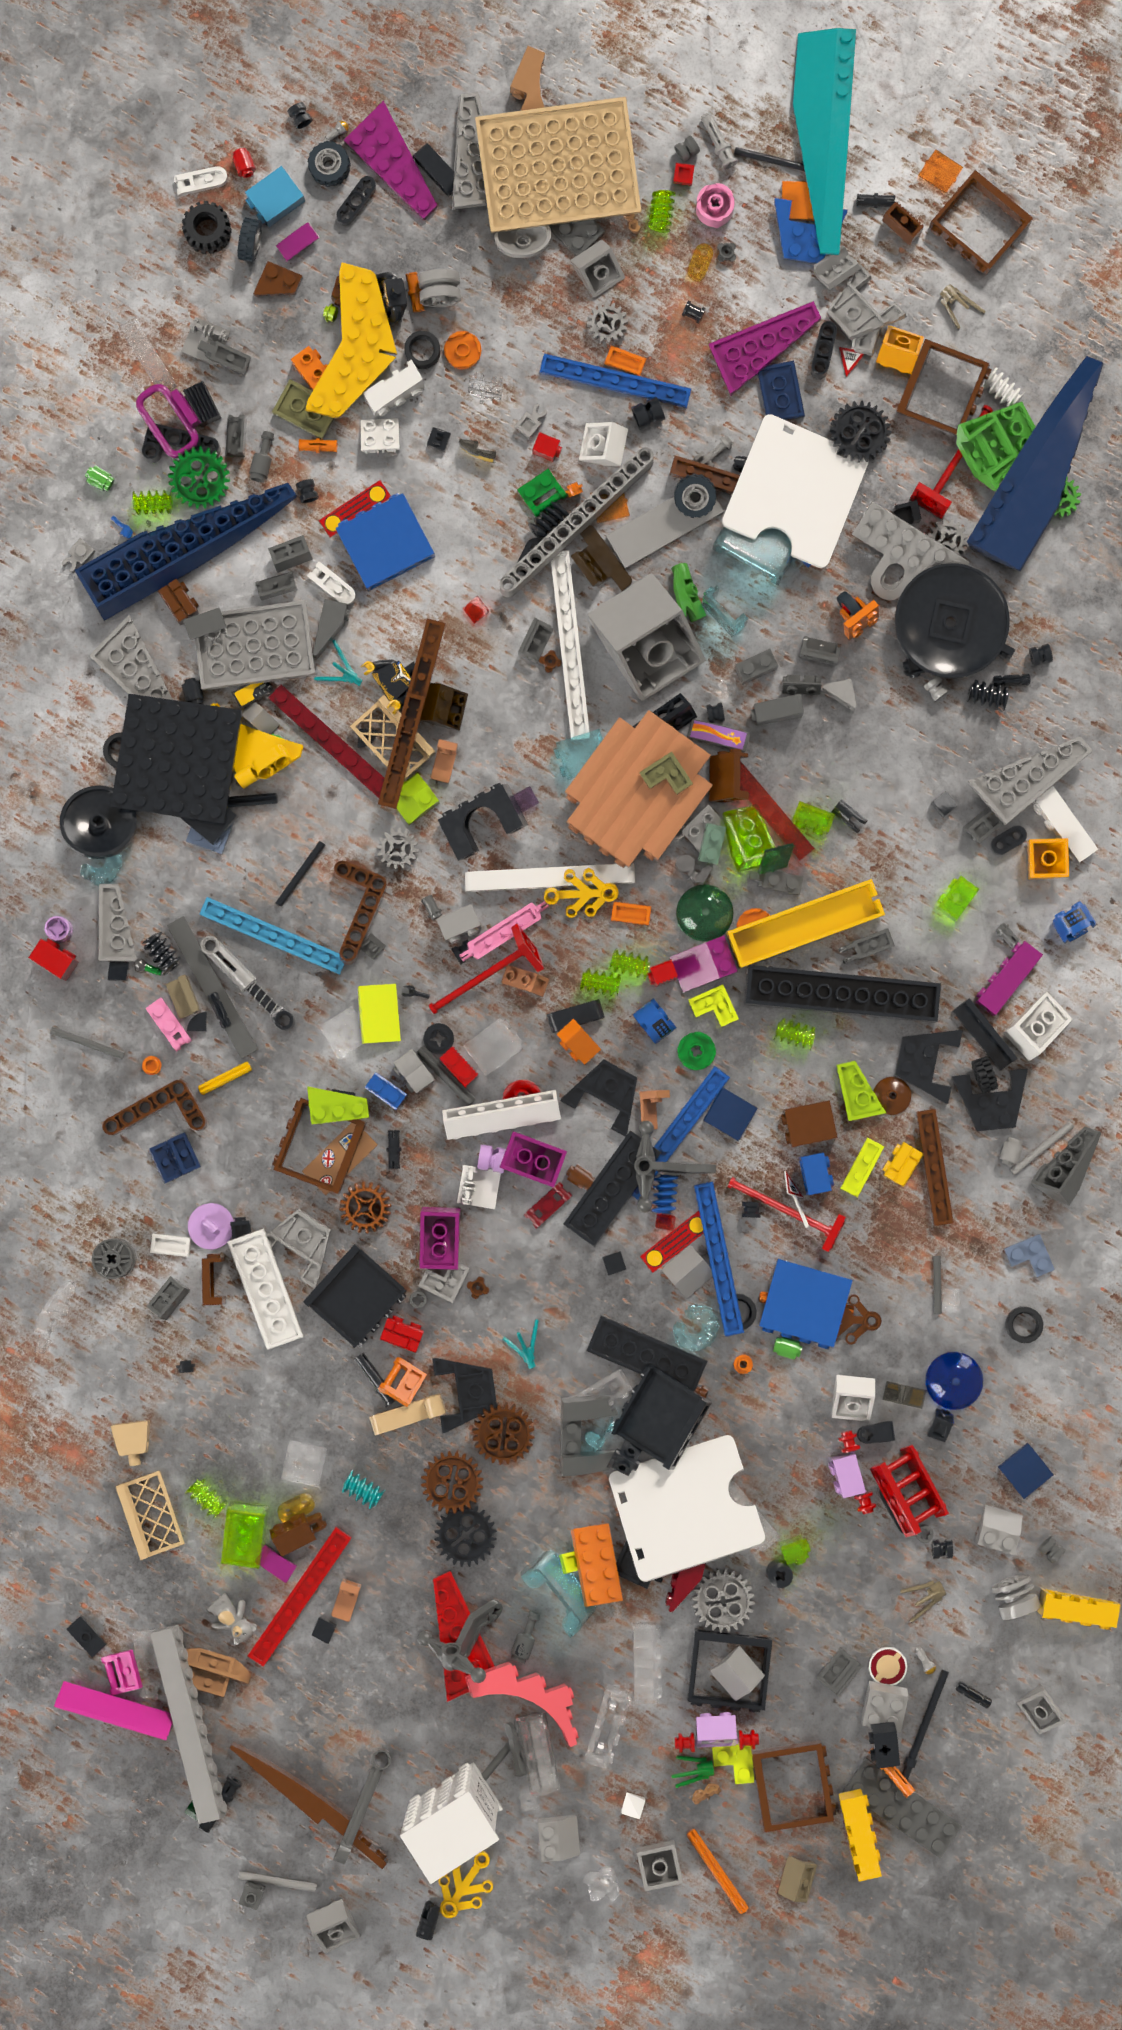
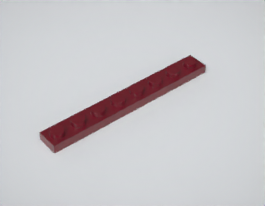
M280 684L268 699L379 798L384 777Z

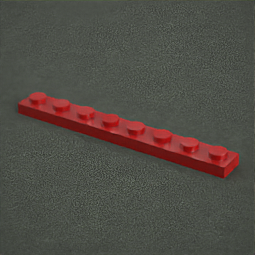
M337 1526L335 1527L252 1648L248 1657L264 1667L352 1537Z

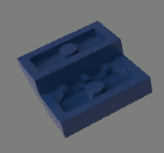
M722 1087L703 1121L739 1141L758 1108Z
M185 1132L148 1149L164 1184L201 1167Z
M1028 1442L998 1466L1023 1499L1054 1475Z

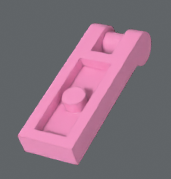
M162 997L145 1008L176 1052L181 1049L182 1045L192 1041ZM180 1033L182 1037L175 1040L173 1036Z

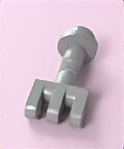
M727 435L725 437L722 436L720 438L721 443L712 452L706 455L701 451L693 461L698 462L702 459L703 461L700 463L715 467L712 460L724 449L730 450L734 443Z

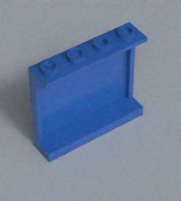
M396 493L388 498L389 501L383 504L382 502L374 504L371 510L367 512L361 511L355 515L354 519L350 521L348 519L343 520L336 527V531L368 592L435 558V553L403 493L400 495Z
M777 1259L759 1326L763 1327L762 1331L772 1334L774 1330L779 1331L782 1337L792 1339L793 1335L799 1337L800 1342L810 1344L811 1341L817 1342L818 1347L829 1350L830 1346L834 1347L853 1280Z

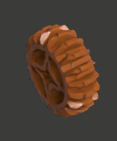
M362 1182V1188H359L358 1183H355L356 1190L354 1191L349 1187L348 1191L351 1194L343 1193L347 1200H340L341 1204H345V1208L341 1207L339 1210L346 1211V1214L342 1215L341 1218L348 1217L349 1220L345 1224L349 1225L352 1222L351 1230L358 1226V1233L362 1232V1228H365L366 1234L369 1233V1227H372L373 1232H376V1224L382 1228L383 1224L380 1221L388 1222L384 1214L391 1215L390 1211H386V1207L390 1208L392 1205L385 1204V1201L389 1200L390 1197L383 1198L382 1195L386 1191L382 1190L379 1193L380 1185L372 1189L373 1182L369 1183V1187H366V1183ZM368 1191L375 1194V1196L366 1201L358 1193ZM354 1198L358 1204V1209L351 1215L350 1203ZM378 1200L381 1203L379 1217L373 1211V1206ZM363 1202L365 1204L372 1202L368 1207L370 1210L368 1213L366 1211L359 1213L363 1208L361 1205ZM365 1214L374 1222L363 1224L356 1221V1219Z

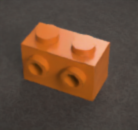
M308 346L291 358V362L313 391L328 365H323L320 361L322 357L316 349L312 350Z
M574 1019L556 1034L561 1039L559 1044L566 1051L570 1049L569 1055L576 1062L580 1060L584 1065L601 1050Z

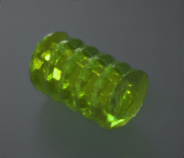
M657 190L652 193V207H650L651 214L649 215L650 221L648 222V227L651 230L660 233L671 231L666 226L672 225V222L667 219L673 218V215L668 213V211H674V207L669 206V204L675 203V200L670 198L676 196L674 191Z
M148 490L147 496H144L143 491H140L139 496L136 495L135 491L132 493L133 509L137 515H141L142 510L145 515H148L150 510L155 515L157 509L160 514H164L165 509L168 514L172 513L173 496L171 491L167 495L166 490H163L162 495H159L158 490H156L154 496H152L150 490Z
M616 948L613 952L609 970L613 966L616 973L621 968V974L623 975L628 970L629 976L636 972V978L643 974L644 980H646L650 962L647 955L641 960V954L634 958L633 952L626 956V950L619 954L618 948Z
M587 968L586 972L583 971L580 991L586 986L587 992H590L593 987L596 994L601 989L602 995H605L607 990H609L611 997L615 992L618 996L621 974L618 973L616 978H614L613 972H610L608 977H606L604 970L599 975L598 969H595L593 974H591V969Z
M782 1018L778 1022L773 1040L780 1036V1042H783L787 1038V1044L789 1045L794 1040L795 1047L801 1042L802 1049L809 1045L811 1051L816 1034L815 1027L812 1026L808 1031V1025L805 1024L801 1029L800 1022L793 1026V1020L786 1024L785 1018Z
M205 1478L197 1480L185 1494L192 1492L190 1499L198 1498L196 1505L203 1503L201 1510L209 1509L207 1516L214 1514V1519L226 1507L228 1501L220 1502L222 1495L215 1497L217 1490L209 1491L211 1484L204 1486Z

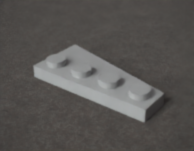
M99 884L98 961H135L137 958L119 884Z

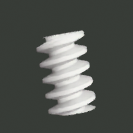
M996 367L991 372L989 379L984 381V389L991 387L989 394L996 392L994 398L1002 397L1000 404L1008 402L1006 407L1016 404L1025 392L1019 395L1021 388L1019 387L1014 390V382L1008 385V377L1002 380L1004 373L1001 372L997 375L998 368Z

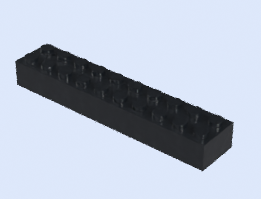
M749 965L744 1005L936 1023L938 1022L941 983Z

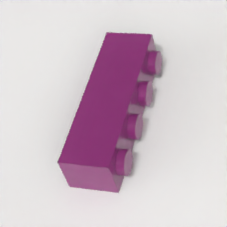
M1023 941L1021 944L1018 942L1011 950L1013 952L1010 958L1006 957L999 965L1001 970L998 974L994 972L988 979L990 984L987 988L982 987L976 995L978 997L976 1003L993 1016L999 1012L1043 956L1042 953L1026 941Z

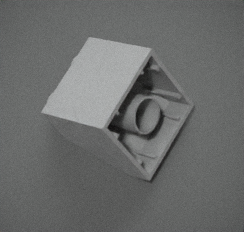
M652 573L640 581L632 583L629 588L610 600L601 603L596 609L587 614L601 642L641 701H644L706 661L683 610Z

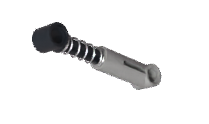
M206 936L202 939L200 944L201 950L243 992L248 991V995H252L254 1000L259 1002V1006H263L264 1010L270 1013L272 1021L279 1029L287 1031L293 1028L295 1025L293 1014L282 1006H278V1003L276 1004L272 1000L273 998H270L267 992L265 993L261 989L262 987L256 984L257 978L217 938ZM209 941L216 943L213 951H208L206 948ZM219 952L232 964L230 967L217 955ZM286 1015L290 1018V1022L288 1025L282 1026L280 1018Z

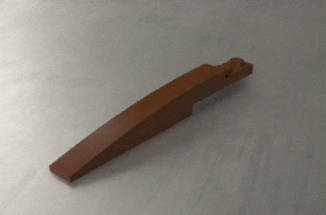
M428 618L426 620L378 805L397 809L446 623Z
M235 1742L231 1744L229 1748L315 1823L319 1824L324 1819L344 1836L351 1819L348 1814L306 1783L271 1761ZM360 1825L353 1845L378 1867L383 1869L388 1863L387 1854L380 1848L378 1850L374 1848L372 1841L368 1837L360 1836L364 1829Z

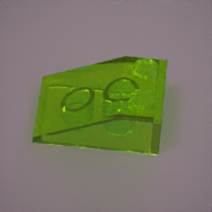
M757 804L723 812L722 816L724 826L726 827L730 855L737 871L741 872L772 864L779 853Z
M230 1501L226 1510L221 1564L260 1568L269 1506Z

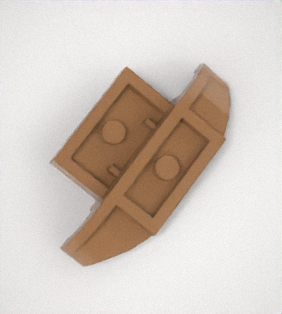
M202 1648L187 1649L188 1664L193 1672V1684L198 1691L224 1698L230 1679L249 1685L251 1674L235 1658Z

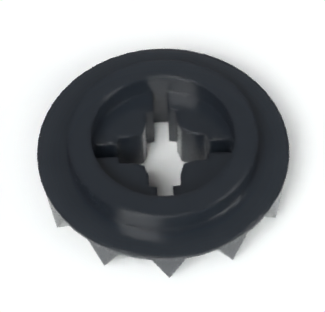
M436 1023L426 1029L423 1041L430 1052L442 1054L453 1046L454 1035L447 1025ZM437 1030H439L442 1037H447V1039L441 1041V1047H439L437 1041L430 1040L437 1036Z

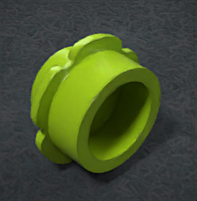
M334 304L324 308L323 317H325L326 322H334L337 318L339 309Z

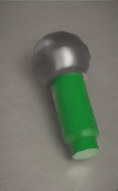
M138 958L134 961L133 965L137 971H147L161 976L162 970L147 964L144 959Z

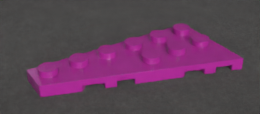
M383 100L344 139V143L410 208L425 220L437 208V204Z
M814 301L709 343V349L730 396L821 321V316Z

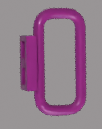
M155 384L137 397L136 408L169 457L179 458L178 453L184 456V449L190 452L192 447L195 448L197 446L198 434L194 427H197L201 422L181 391L175 389L170 392L166 386ZM155 392H161L191 436V441L178 451L170 447L143 405L145 399Z

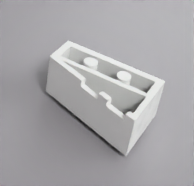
M412 360L407 362L408 367L402 371L395 370L392 372V377L385 381H379L363 392L364 398L375 417L387 414L390 408L395 405L397 407L403 405L407 398L411 396L416 397L425 389L423 378Z

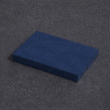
M794 360L767 365L758 373L765 415H774L785 421L805 417Z

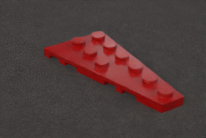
M450 1570L433 1578L440 1642L445 1644L456 1643L468 1616L471 1614ZM479 1634L467 1658L475 1668L479 1667L486 1670L494 1667L495 1664L481 1634ZM443 1667L447 1702L468 1693L469 1689L465 1677L470 1674L460 1670H446Z

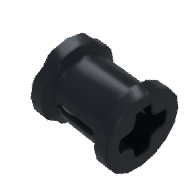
M688 300L682 316L692 318L699 324L706 308L693 305Z

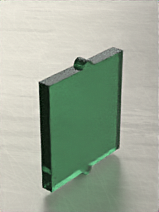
M793 843L782 846L778 845L777 847L764 850L758 869L759 875L787 868L794 848Z

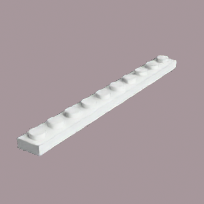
M564 550L551 561L570 735L571 741L590 739L570 557L569 550Z

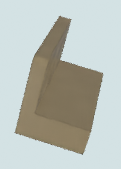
M187 975L179 976L178 979L166 984L180 1019L201 1011Z
M788 1856L778 1894L794 1902L807 1903L817 1864L800 1861L792 1856Z

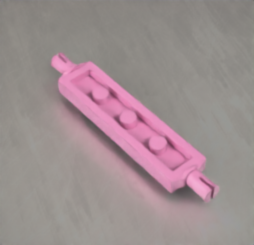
M545 901L537 906L529 903L467 943L468 950L459 954L460 958L463 957V962L471 956L476 959L481 958L514 937L511 929L513 925L518 923L522 930H525L541 919L540 912L549 908V905Z

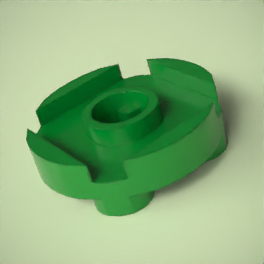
M693 1032L684 1036L679 1042L677 1049L679 1060L686 1068L691 1070H702L708 1067L716 1055V1048L712 1039L702 1032ZM700 1046L702 1054H698L696 1057L693 1056L692 1047Z

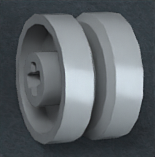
M433 269L418 275L419 287L423 289L419 292L420 304L428 307H446L461 301V291L457 288L460 284L458 271Z

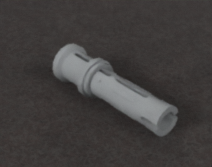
M708 112L702 115L701 120L716 147L715 154L720 157L723 163L722 168L726 170L735 166L738 163V159L734 157L731 145L725 142L712 113ZM711 126L713 127V129H714V131H715V133H716V135H717V138L715 137V135H714V133H713V131H712V129H711Z

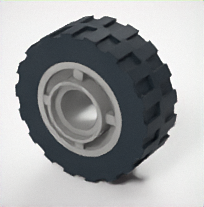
M325 141L314 146L313 150L310 151L307 161L308 169L314 180L318 181L320 185H326L327 187L337 186V184H341L348 177L351 163L346 150L340 144H336L333 141ZM326 162H334L332 166L325 167Z
M247 217L243 220L238 241V259L250 262L255 261L261 240V220Z
M702 474L686 475L685 478H682L677 483L674 491L676 507L685 516H690L691 518L706 516L709 511H712L716 503L714 484L708 477H704ZM698 492L701 496L699 499L693 500L690 498V494Z

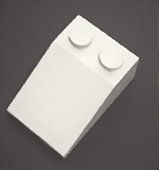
M1046 991L1003 1034L1030 1061L1046 1049L1072 1021V1018Z

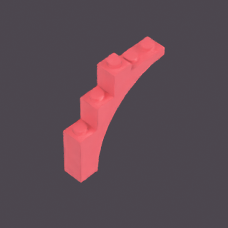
M510 1662L484 1670L486 1678L481 1683H475L471 1679V1675L465 1677L470 1695L473 1698L491 1694H506L524 1698L540 1706L557 1723L567 1745L570 1747L577 1745L578 1733L575 1727L572 1728L570 1722L573 1719L569 1708L566 1709V1707L573 1705L572 1699L574 1694L571 1687L568 1688L563 1683L544 1690L546 1688L544 1677H540L537 1672L516 1679L519 1676L515 1665L512 1666Z

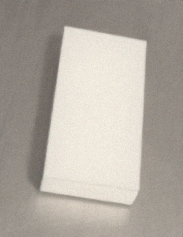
M152 1234L150 1253L189 1257L191 1238Z

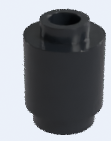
M195 678L184 680L185 683L181 686L185 701L204 704L200 680Z

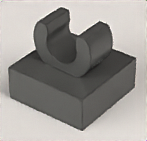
M370 933L365 939L361 950L374 960L386 945Z

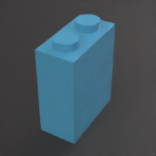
M282 166L245 191L247 197L245 202L251 210L254 208L258 214L256 216L258 220H261L262 225L266 223L268 227L274 225L305 202L304 195Z

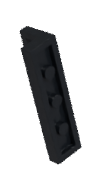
M681 693L652 712L658 717L663 713H667L661 719L677 731L691 722L692 719L698 717L692 705ZM678 702H683L679 707H674Z
M970 998L952 1011L999 1071L1018 1059Z

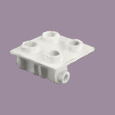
M399 419L361 420V451L368 454L375 453V450H377V453H379V450H383V453H385V450L394 453L400 450Z
M463 1165L457 1203L495 1209L501 1173L493 1172L491 1169L487 1171Z

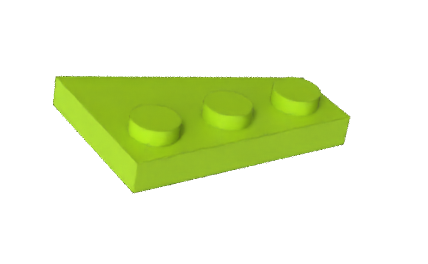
M856 1061L836 1065L848 1121L886 1113Z
M307 1086L311 1125L369 1118L367 1098Z

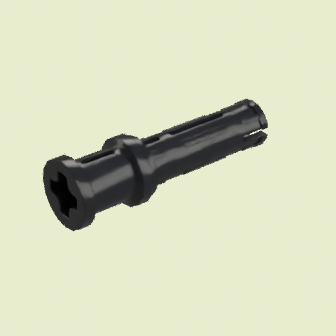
M364 1352L357 1356L354 1361L374 1386L375 1394L381 1397L385 1403V1408L396 1400L378 1390L380 1384L384 1383L383 1378Z
M231 1775L227 1776V1781L221 1793L226 1805L228 1802L233 1801V1795L238 1787L243 1785L240 1780ZM216 1820L201 1823L199 1828L209 1833Z

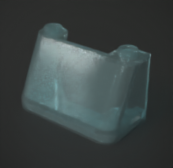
M723 527L712 548L720 554L727 551V556L731 555L762 572L765 577L769 574L770 582L777 586L781 583L795 558L790 556L792 547L789 537L775 528L762 531L753 540Z
M554 1551L544 1552L521 1571V1578L529 1587L538 1588L546 1583L566 1607L567 1615L563 1618L562 1628L570 1638L581 1629L595 1612L596 1606L584 1607L580 1581L572 1572L563 1574L560 1558Z

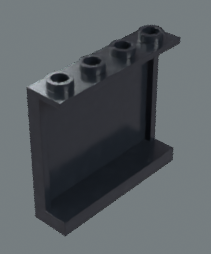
M354 1244L307 1296L303 1303L313 1309L344 1337L353 1348H356L357 1345L361 1348L368 1340L366 1335L370 1331L374 1333L380 1327L379 1321L383 1316L386 1319L394 1311L391 1307L396 1302L400 1304L405 1299L406 1295L404 1293L407 1290L358 1245Z
M649 1366L642 1372V1379L639 1385L633 1388L630 1401L624 1404L621 1417L615 1420L612 1426L614 1429L611 1434L619 1435L663 1463L662 1466L666 1469L674 1470L712 1402L655 1366Z

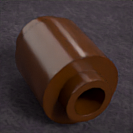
M579 1164L571 1165L566 1172L567 1180L580 1189L588 1190L595 1180L592 1173Z

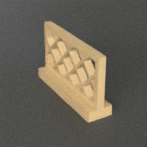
M383 695L350 727L383 764L388 767L389 761L384 759V750H392L393 747H384L385 736L395 737L396 734H385V723H393L396 726L397 733L401 713L397 711L396 714H393L392 712L395 708L392 706L387 708L390 701ZM379 707L383 711V720H372V712ZM361 722H369V733H362L356 727ZM372 722L383 723L382 733H371ZM418 732L413 751H419L423 758L419 762H409L405 780L424 762L436 754L435 750ZM364 735L369 736V740H367L364 737ZM371 736H382V747H374L371 744Z
M160 1470L115 1486L140 1560L185 1544ZM158 1477L160 1484L157 1490L146 1486L149 1478ZM143 1480H146L145 1483H144V1485L141 1484V1483H139V1482H140V1481H143ZM136 1483L142 1486L138 1497L130 1494L129 1485ZM160 1487L162 1488L163 1494L158 1492ZM144 1488L155 1492L150 1503L140 1499ZM157 1494L165 1497L166 1502L163 1508L152 1504ZM132 1497L136 1499L135 1504L133 1503ZM138 1501L149 1505L144 1515L136 1512L135 1507ZM151 1506L161 1510L157 1521L146 1517ZM163 1512L171 1515L172 1521L169 1527L159 1523ZM138 1515L143 1517L141 1522L139 1521ZM145 1519L155 1523L150 1534L142 1530L141 1526ZM157 1524L167 1529L163 1540L152 1535ZM169 1531L178 1535L179 1542L170 1544L165 1541ZM150 1538L161 1541L159 1548L150 1552L148 1547Z

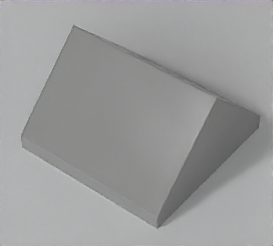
M691 1245L685 1248L662 1269V1272L686 1299L713 1276L709 1265Z
M740 1645L710 1670L735 1701L750 1693L765 1676Z
M1041 1685L1017 1702L1039 1734L1067 1722L1064 1715Z

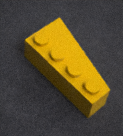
M1041 1588L1039 1597L1041 1608L1037 1612L1042 1615V1618L1061 1619V1621L1068 1623L1075 1621L1080 1622L1084 1626L1095 1624L1099 1625V1628L1111 1630V1627L1117 1628L1120 1604L1118 1602Z
M861 1789L839 1793L838 1796L858 1881L882 1877L879 1861H881L878 1849H875L874 1844L877 1843L875 1831H871L870 1825H873L871 1813H867L866 1809L869 1806L867 1795H863Z

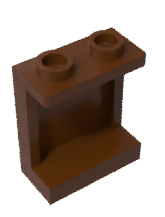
M730 749V752L719 751L717 755L710 756L709 782L713 786L709 790V802L729 803L749 799L748 791H740V759L748 758V753H742L741 749Z
M830 1100L784 1109V1114H781L782 1124L787 1126L788 1133H785L786 1143L790 1144L791 1147L838 1138Z
M207 1254V1258H202L203 1305L226 1304V1296H215L214 1262L225 1261V1257H220V1254Z

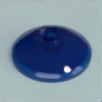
M947 1352L939 1355L931 1362L926 1372L925 1385L929 1396L939 1406L950 1410H959L970 1406L978 1399L983 1388V1374L980 1366L972 1357L961 1352ZM954 1378L959 1379L958 1385L953 1384L952 1381Z

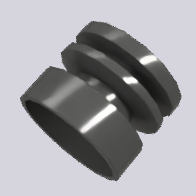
M119 1238L102 1241L96 1246L92 1254L93 1268L100 1276L107 1279L125 1277L131 1273L137 1259L133 1246L126 1240ZM109 1255H116L117 1257L115 1258V1260L117 1262L110 1263L109 1261L111 1258L109 1257Z

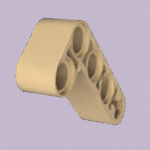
M439 1393L411 1402L408 1407L402 1405L369 1416L374 1434L379 1435L427 1418L430 1419L445 1414L446 1409Z

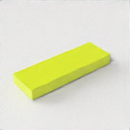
M866 1138L840 1189L858 1198L884 1146Z

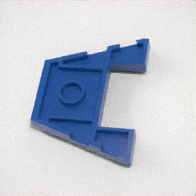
M775 198L774 206L783 259L817 264L823 260L826 254H820L816 226L814 224L790 221L792 200ZM843 209L842 222L848 212L847 209Z

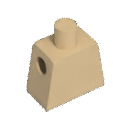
M150 1420L111 1425L119 1456L128 1455L129 1466L141 1465L140 1454L147 1453L149 1450Z

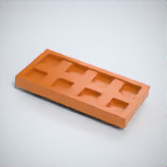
M609 1523L572 1529L571 1535L584 1607L623 1601Z

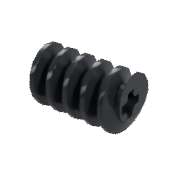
M551 501V508L545 507L544 509L546 514L540 512L539 516L541 519L535 517V524H528L530 531L536 538L542 541L541 537H546L548 535L547 531L551 532L553 526L557 527L559 525L558 521L562 522L564 520V515H569L561 504Z
M976 679L970 686L967 702L973 698L974 704L981 700V706H983L987 701L988 708H991L993 703H995L996 710L1003 705L1004 711L1009 697L1008 687H1005L1001 691L1000 685H997L994 689L993 683H990L986 688L985 681L979 686V681Z
M158 932L150 936L142 944H146L144 947L146 951L151 950L148 955L150 957L155 956L153 962H160L157 967L158 969L164 968L162 974L166 975L180 965L177 963L180 956L173 957L176 951L169 952L172 945H164L167 938L160 939L163 933Z
M776 1559L768 1564L766 1574L770 1583L777 1588L789 1586L793 1579V1572L788 1563L784 1560ZM780 1571L783 1575L780 1577L776 1572Z

